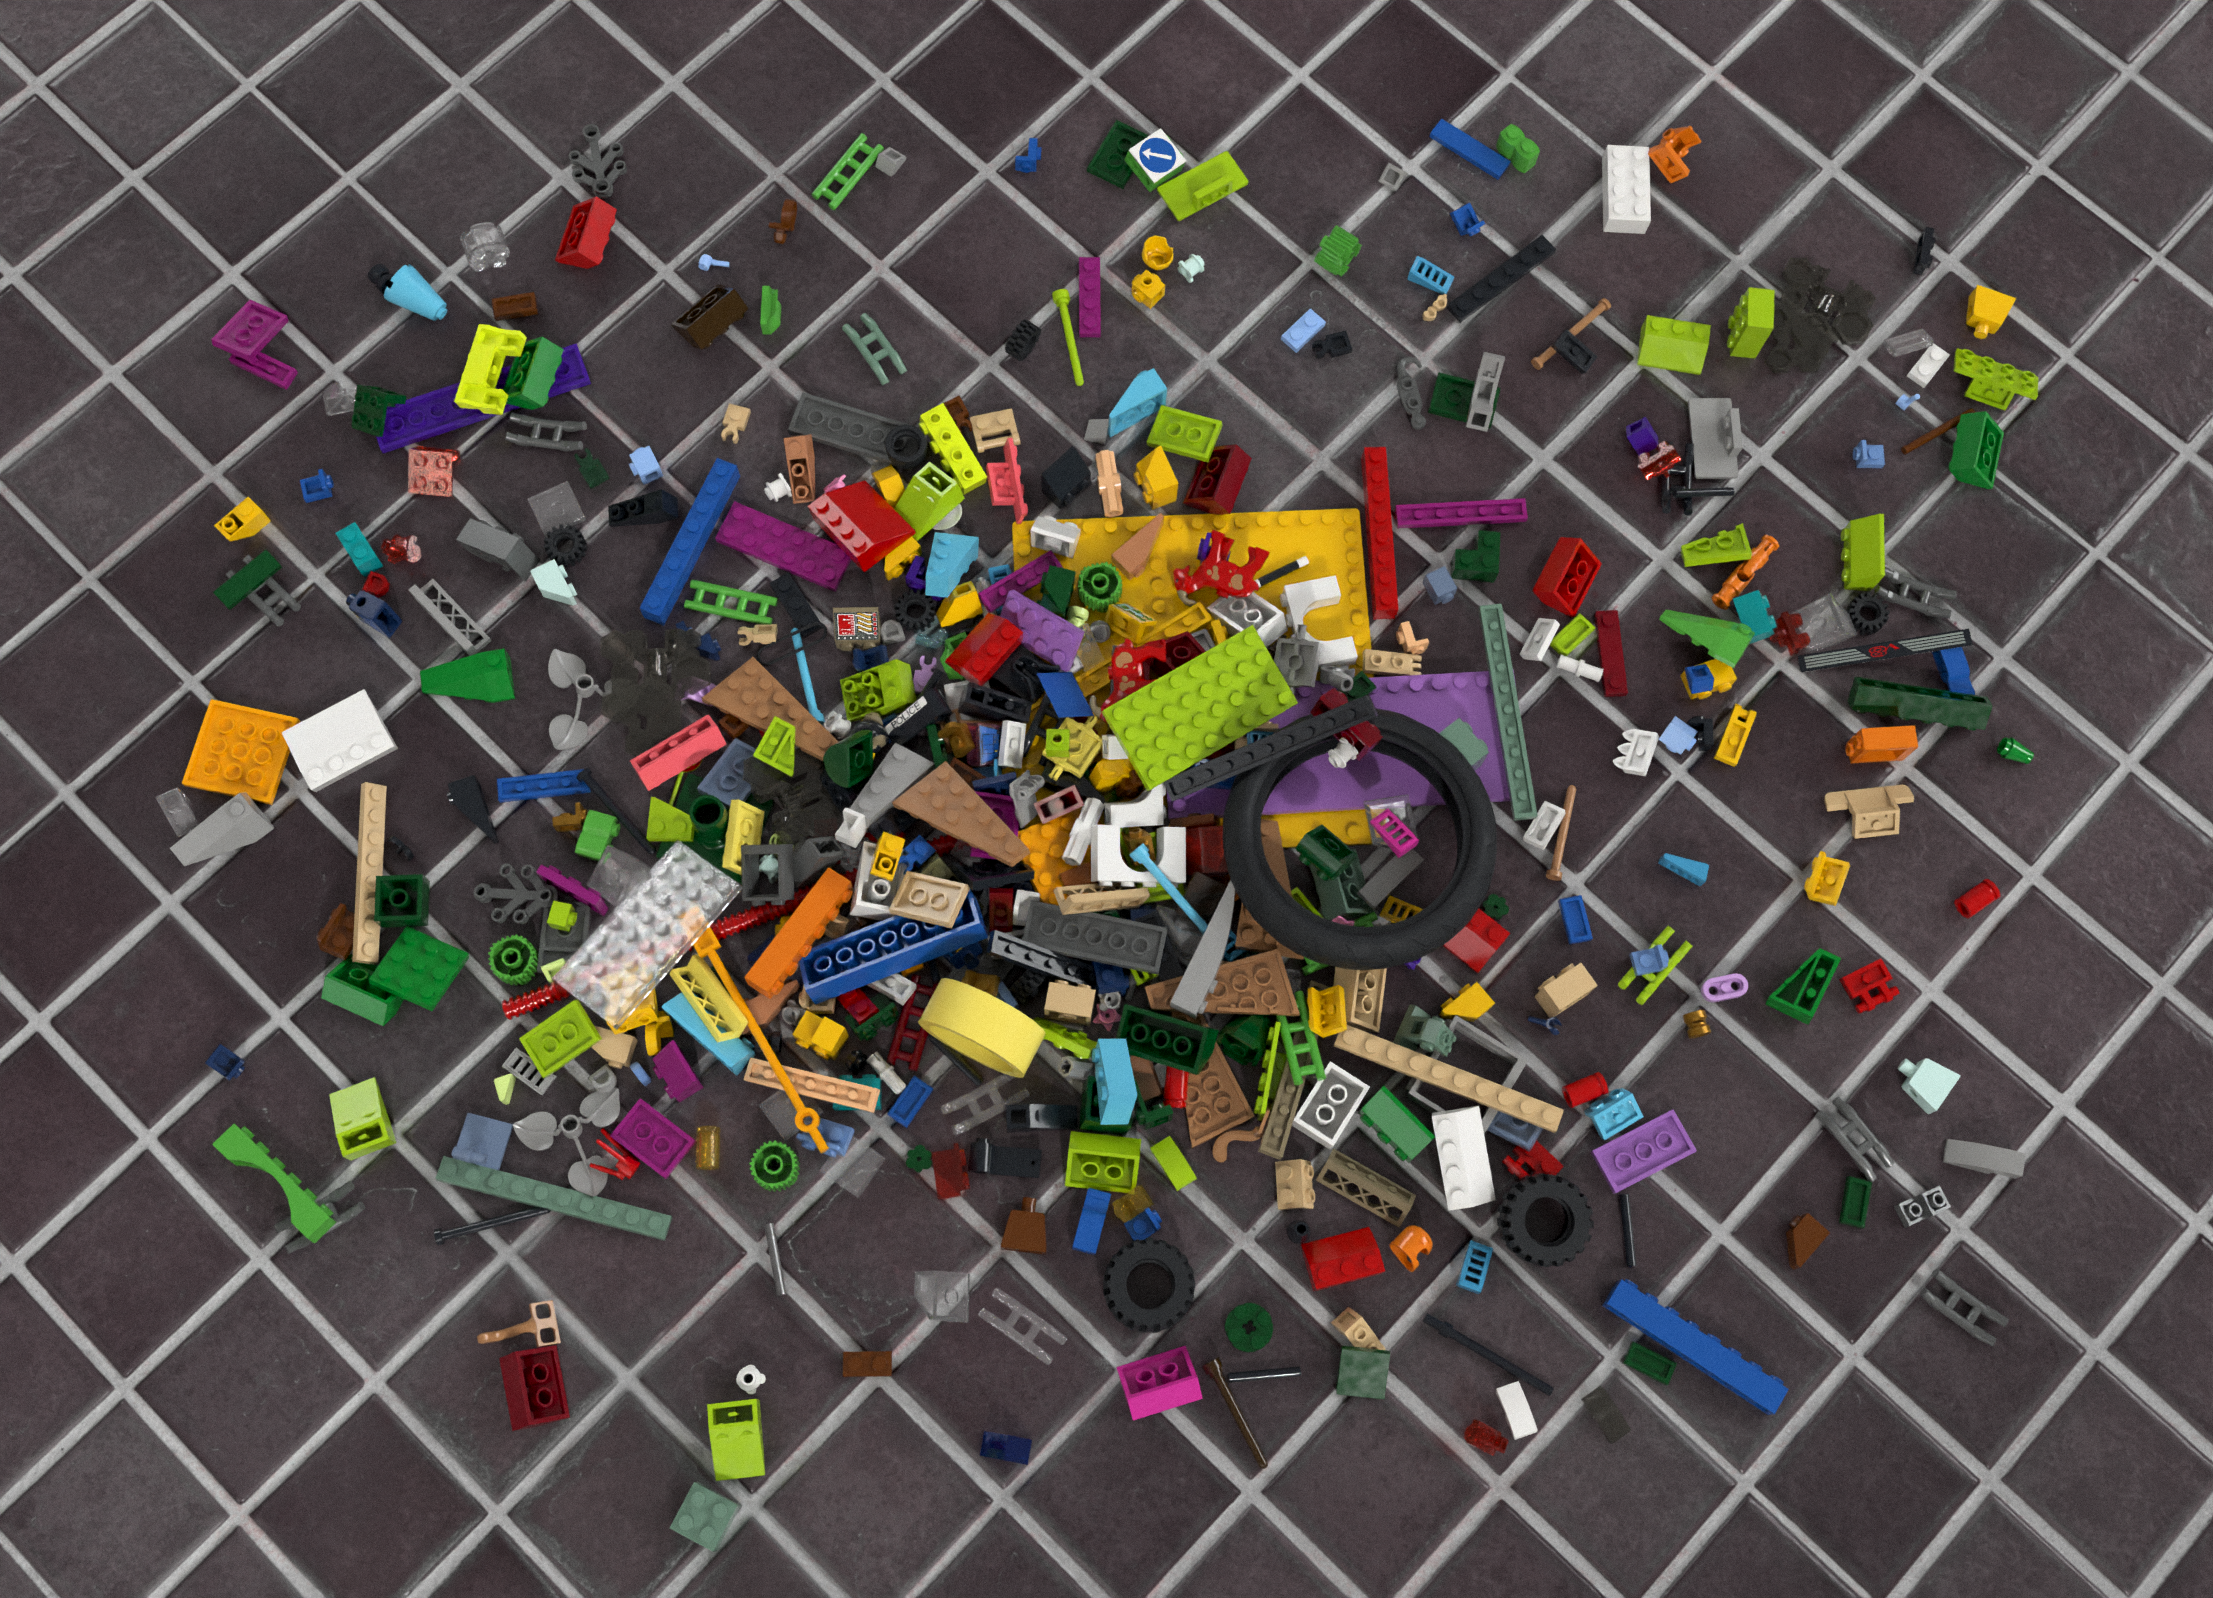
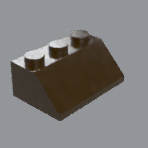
M717 284L671 323V326L693 347L702 350L711 346L713 339L718 335L726 333L733 322L741 320L749 308L734 288Z

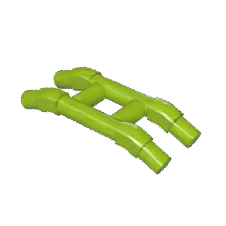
M1668 925L1648 949L1660 944L1663 946L1675 930ZM1686 940L1670 957L1667 963L1668 966L1656 975L1653 973L1642 975L1649 983L1636 998L1638 1004L1643 1005L1693 945ZM1633 966L1619 981L1618 986L1621 989H1626L1634 980Z

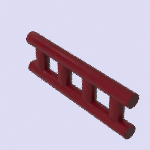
M912 974L910 981L916 984V990L902 1007L886 1062L889 1065H895L896 1059L910 1062L909 1070L917 1072L928 1032L922 1027L917 1031L906 1028L910 1014L921 1017L925 1010L924 1008L913 1006L916 992L930 996L929 1002L938 984H933V987L919 984L921 976ZM903 1036L917 1040L913 1053L899 1050Z

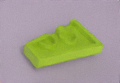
M1743 523L1737 525L1735 530L1729 532L1723 530L1718 532V536L1708 539L1704 537L1681 546V555L1685 567L1751 559L1752 555Z
M1039 1017L1033 1019L1046 1033L1043 1040L1046 1039L1053 1042V1045L1059 1049H1068L1081 1059H1088L1092 1056V1049L1096 1048L1097 1042L1087 1039L1086 1033L1080 1031L1078 1033L1066 1032V1027Z

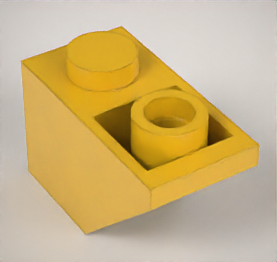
M247 497L214 526L231 542L254 536L271 521Z
M910 537L885 556L884 571L888 581L893 577H899L905 567L909 564L912 565L916 555L921 557V545L913 537Z
M972 581L957 585L948 598H944L936 612V617L941 627L952 626L959 621L971 619L983 613Z
M883 832L872 857L870 874L892 881L905 839Z
M1478 982L1472 986L1468 983L1458 991L1460 994L1455 1000L1449 998L1441 1005L1443 1010L1439 1013V1016L1444 1019H1453L1457 1015L1465 1021L1474 1022L1487 1012L1495 1002Z

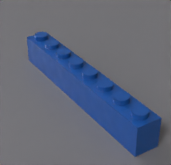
M719 458L716 459L640 606L644 618L660 625H665L740 478L737 465Z
M1627 1279L1616 1281L1605 1299L1603 1307L1765 1414L1772 1415L1776 1413L1789 1390L1783 1386L1784 1382L1774 1375L1768 1376L1763 1373V1368L1753 1361L1748 1363L1741 1358L1742 1354L1731 1347L1725 1348L1720 1344L1721 1340L1709 1333L1706 1335L1699 1331L1700 1327L1690 1320L1684 1321L1678 1317L1679 1313L1668 1306L1664 1308L1657 1303L1659 1300L1649 1293L1643 1294L1637 1290L1638 1286Z

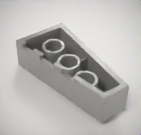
M897 743L892 746L850 807L851 810L865 815L866 833H868L871 824L894 808L892 804L894 800L934 770L935 763Z

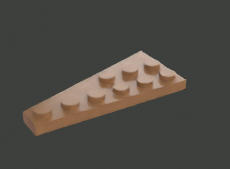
M754 657L701 698L703 703L711 704L719 708L720 711L726 714L729 713L739 718L740 721L765 733L775 716L786 721L796 728L795 746L822 761L824 753L828 748L838 743Z
M946 761L892 802L895 808L902 809L910 813L911 816L928 822L930 826L958 840L961 839L967 842L969 846L975 849L979 848L987 852L989 856L1011 867L1030 854L1028 847Z
M1261 819V839L1265 857L1277 881L1292 897L1278 821ZM1243 903L1241 904L1235 949L1264 953L1279 948L1281 956L1303 960V956L1277 942L1254 920Z
M1279 948L1220 965L1215 979L1218 981L1213 994L1208 993L1205 999L1208 1004L1204 1013L1300 1015ZM1183 976L1145 986L1151 1011L1179 1012L1170 1007V1002Z
M1171 1011L1173 1017L1209 1027L1205 1018L1200 1013L1194 1019L1182 1012ZM1216 1042L1212 1055L1199 1075L1189 1073L1187 1100L1185 1101L1187 1104L1185 1108L1191 1148L1211 1140L1255 1117Z

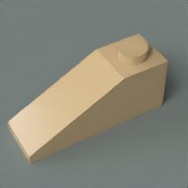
M595 1026L602 1040L593 1045L592 1048L608 1062V1066L622 1069V1066L629 1067L638 1040L634 1036L623 1033L615 1035L612 1030Z

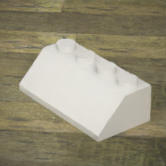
M1479 1106L1432 1113L1448 1211L1470 1208L1496 1200Z

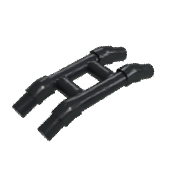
M1664 441L1661 458L1662 481L1660 502L1662 512L1665 514L1671 512V493L1674 489H1692L1694 444H1685L1683 466L1671 465L1673 442ZM1670 474L1683 475V486L1670 485ZM1692 497L1682 498V507L1684 514L1687 516L1693 513Z
M1046 693L1025 736L1023 757L1027 756L1036 735L1046 740L1047 730L1040 727L1045 715L1058 720L1054 729H1059L1066 717L1058 718L1055 710L1049 707L1051 702ZM1042 755L1039 764L1045 767L1048 758Z

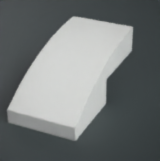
M1519 1381L1497 1388L1496 1394L1505 1412V1419L1514 1440L1536 1433L1537 1427Z

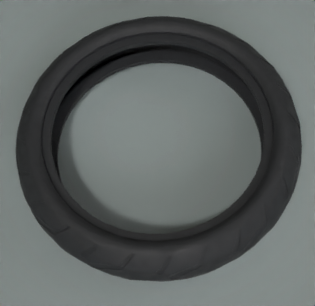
M1376 709L1378 716L1367 720L1370 724H1374L1383 736L1371 751L1400 760L1423 775L1441 795L1448 807L1455 827L1457 858L1452 879L1441 895L1427 908L1405 920L1383 926L1357 927L1339 924L1324 919L1301 906L1283 889L1270 869L1261 839V815L1263 808L1278 783L1294 768L1314 757L1326 754L1329 750H1334L1338 746L1339 741L1333 735L1238 774L1232 784L1223 815L1222 840L1228 873L1235 891L1254 920L1277 942L1291 951L1318 963L1349 970L1385 969L1413 962L1446 944L1470 922L1489 890L1496 863L1497 832L1495 815L1486 789L1462 752L1458 751L1457 747L1434 729L1406 715L1382 709ZM1310 714L1295 720L1294 722L1288 724L1287 726L1275 731L1274 733L1291 727L1307 719H1310L1314 716Z

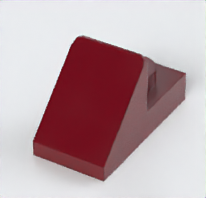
M990 888L989 932L993 930L1002 933L1013 931V888Z

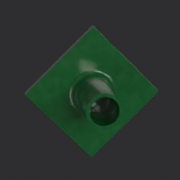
M688 773L675 808L690 815L691 823L695 829L693 841H662L656 857L666 862L742 885V875L722 867L729 809L717 797L698 793L697 787L704 778ZM751 793L745 803L764 811L763 835L775 802L772 799Z

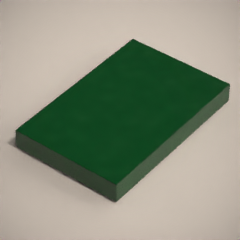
M1116 120L1087 166V172L1124 189L1134 173L1124 160L1128 150L1149 135Z
M1438 372L1428 413L1466 423L1475 381ZM1497 387L1494 398L1493 413L1489 423V429L1492 426L1494 413L1501 389L1499 387Z

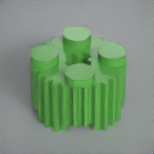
M1336 225L1330 236L1325 235L1319 246L1322 250L1318 252L1314 262L1332 274H1338L1342 277L1349 269L1347 265L1354 256H1357L1362 245L1358 243L1357 237Z
M1101 562L1100 565L1098 563L1096 565L1092 564L1091 567L1088 565L1081 570L1078 580V595L1085 607L1088 606V609L1092 608V611L1096 609L1097 612L1105 613L1108 611L1109 604H1117L1122 594V580L1119 572H1116L1115 566L1112 567V564L1108 565V562Z
M516 934L515 936L511 935V938L506 936V939L501 938L502 941L498 940L497 943H493V947H490L491 952H488L490 958H488L490 961L489 965L493 973L502 982L504 981L510 985L514 983L516 986L518 984L525 985L532 980V976L535 977L534 973L537 972L539 953L523 936L519 937ZM518 958L515 963L510 962L511 959Z
M774 1140L773 1143L771 1141L768 1144L764 1142V1146L756 1149L757 1153H753L754 1158H751L752 1162L749 1165L751 1166V1175L761 1187L768 1191L773 1190L776 1192L778 1190L780 1192L781 1189L786 1190L787 1186L790 1188V1185L795 1184L798 1179L797 1175H799L798 1170H800V1167L798 1165H800V1162L790 1146L788 1147L787 1144L783 1145L782 1142L778 1144ZM775 1161L780 1165L777 1171L770 1169V1166H773Z

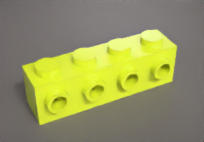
M942 403L920 415V423L918 424L920 430L930 438L931 442L929 444L935 454L939 453L942 458L940 462L943 469L951 473L953 480L958 483L963 495L985 484L987 480L985 472L944 404Z

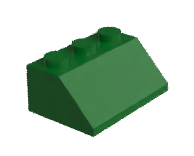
M544 337L526 341L521 357L515 356L503 388V391L509 395L506 404L531 410L544 407L549 399L548 392L550 387L555 382L554 375L562 362L561 356L564 349Z
M1986 411L1961 414L1960 422L1957 425V436L1953 444V456L1949 463V471L1960 482L1993 489L2004 432Z
M350 954L346 960H343L325 976L321 998L384 1026L396 1015L404 999L371 985L369 978L378 966L352 962L353 955Z
M1385 1086L1358 1112L1361 1115L1360 1120L1367 1127L1370 1128L1372 1126L1378 1132L1377 1137L1384 1144L1387 1145L1389 1143L1395 1149L1393 1151L1394 1154L1403 1162L1405 1160L1408 1163L1411 1162L1435 1138Z

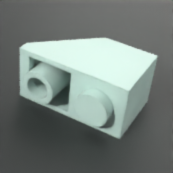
M555 559L530 570L543 597L572 606L577 604L574 599L577 593L572 583L567 585L564 578L568 577L563 565L558 566Z

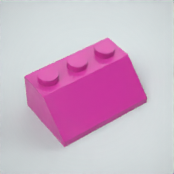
M1186 1346L1116 1367L1133 1421L1203 1399L1198 1377Z

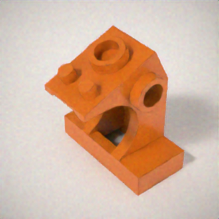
M1692 126L1666 130L1662 135L1663 138L1660 144L1649 149L1648 155L1670 184L1689 175L1690 170L1681 158L1687 155L1689 152L1688 148L1701 143L1698 134L1694 132Z

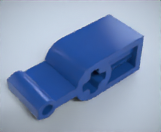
M1962 647L1933 651L1932 655L1940 677L1944 683H1947L1949 691L1975 695V690L1969 679V666Z
M1088 1188L1072 1247L1073 1250L1096 1255L1111 1193Z

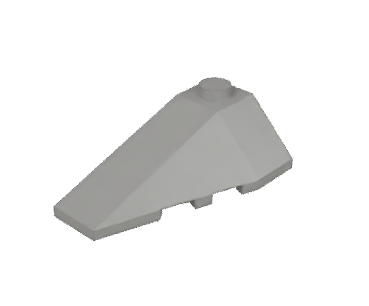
M242 792L217 809L170 849L180 862L187 866L255 843L275 829V827L246 792Z

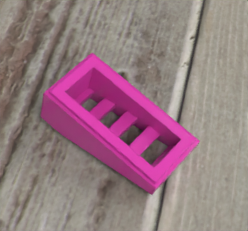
M1386 809L1369 822L1398 858L1417 846L1419 842L1417 837L1389 809ZM1388 817L1390 821L1381 826L1379 823ZM1391 825L1395 826L1390 832L1386 831ZM1399 831L1401 834L1394 839L1392 835ZM1405 838L1407 841L1400 845L1398 842Z

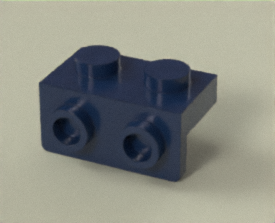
M1091 961L1098 994L1119 992L1121 997H1125L1126 988H1129V978L1127 974L1123 973L1122 968L1124 967Z

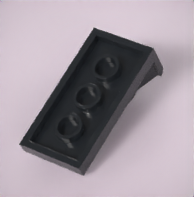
M1020 644L991 676V679L1014 696L1034 704L1045 693L1037 673H1056L1060 671V666L1058 664L1056 666L1048 665Z

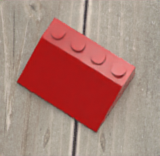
M865 480L824 493L807 506L814 521L863 572L867 571L916 533Z

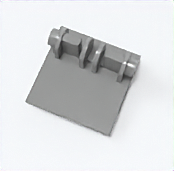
M1029 770L1009 785L1010 797L1015 805V817L1019 821L1020 828H1023L1038 815L1033 804L1037 802L1035 792L1043 787L1045 783L1041 775H1030Z

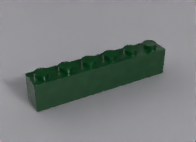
M1854 677L1848 697L1851 709L1857 713L1865 714L1866 712H1871L1881 717H1888V715L1897 716L1902 720L1917 719L1926 724L1936 722L1947 727H1954L1956 725L1972 731L1977 729L1985 730L1993 707L1988 697L1861 677Z

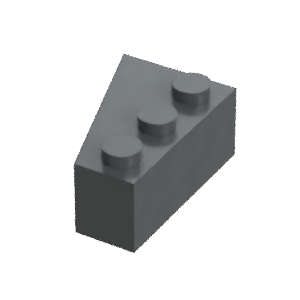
M470 518L456 539L466 551L489 563L493 561L503 565L502 570L509 572L510 569L514 570L519 578L525 582L531 575L530 570L534 569L540 561L524 544V539L516 533L508 534L506 530L499 526L493 528L484 520L478 522Z

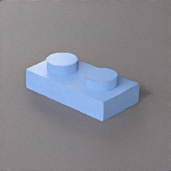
M1309 309L1281 336V340L1297 353L1325 326L1326 322L1312 309Z

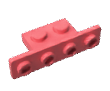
M1007 438L1003 447L1005 463H987L986 473L992 506L1013 505L1016 524H1021L1024 517L1027 516L1028 507L1023 499L1024 485L1020 483L1021 467L1017 464L1016 460L1017 446L1014 445L1013 438Z

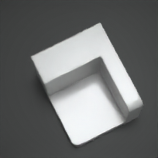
M845 807L843 810L844 822L835 833V838L856 848L867 832L865 815Z
M1017 890L1013 912L1014 925H1026L1031 900L1039 902L1040 893Z

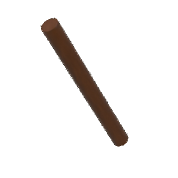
M1970 408L1961 414L1975 413L1973 408ZM1961 414L1901 447L1902 453L1906 455L1954 428L1960 422Z

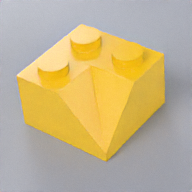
M1159 446L1136 464V471L1133 473L1137 485L1142 486V496L1145 503H1149L1152 510L1175 502L1178 491V481L1162 447Z

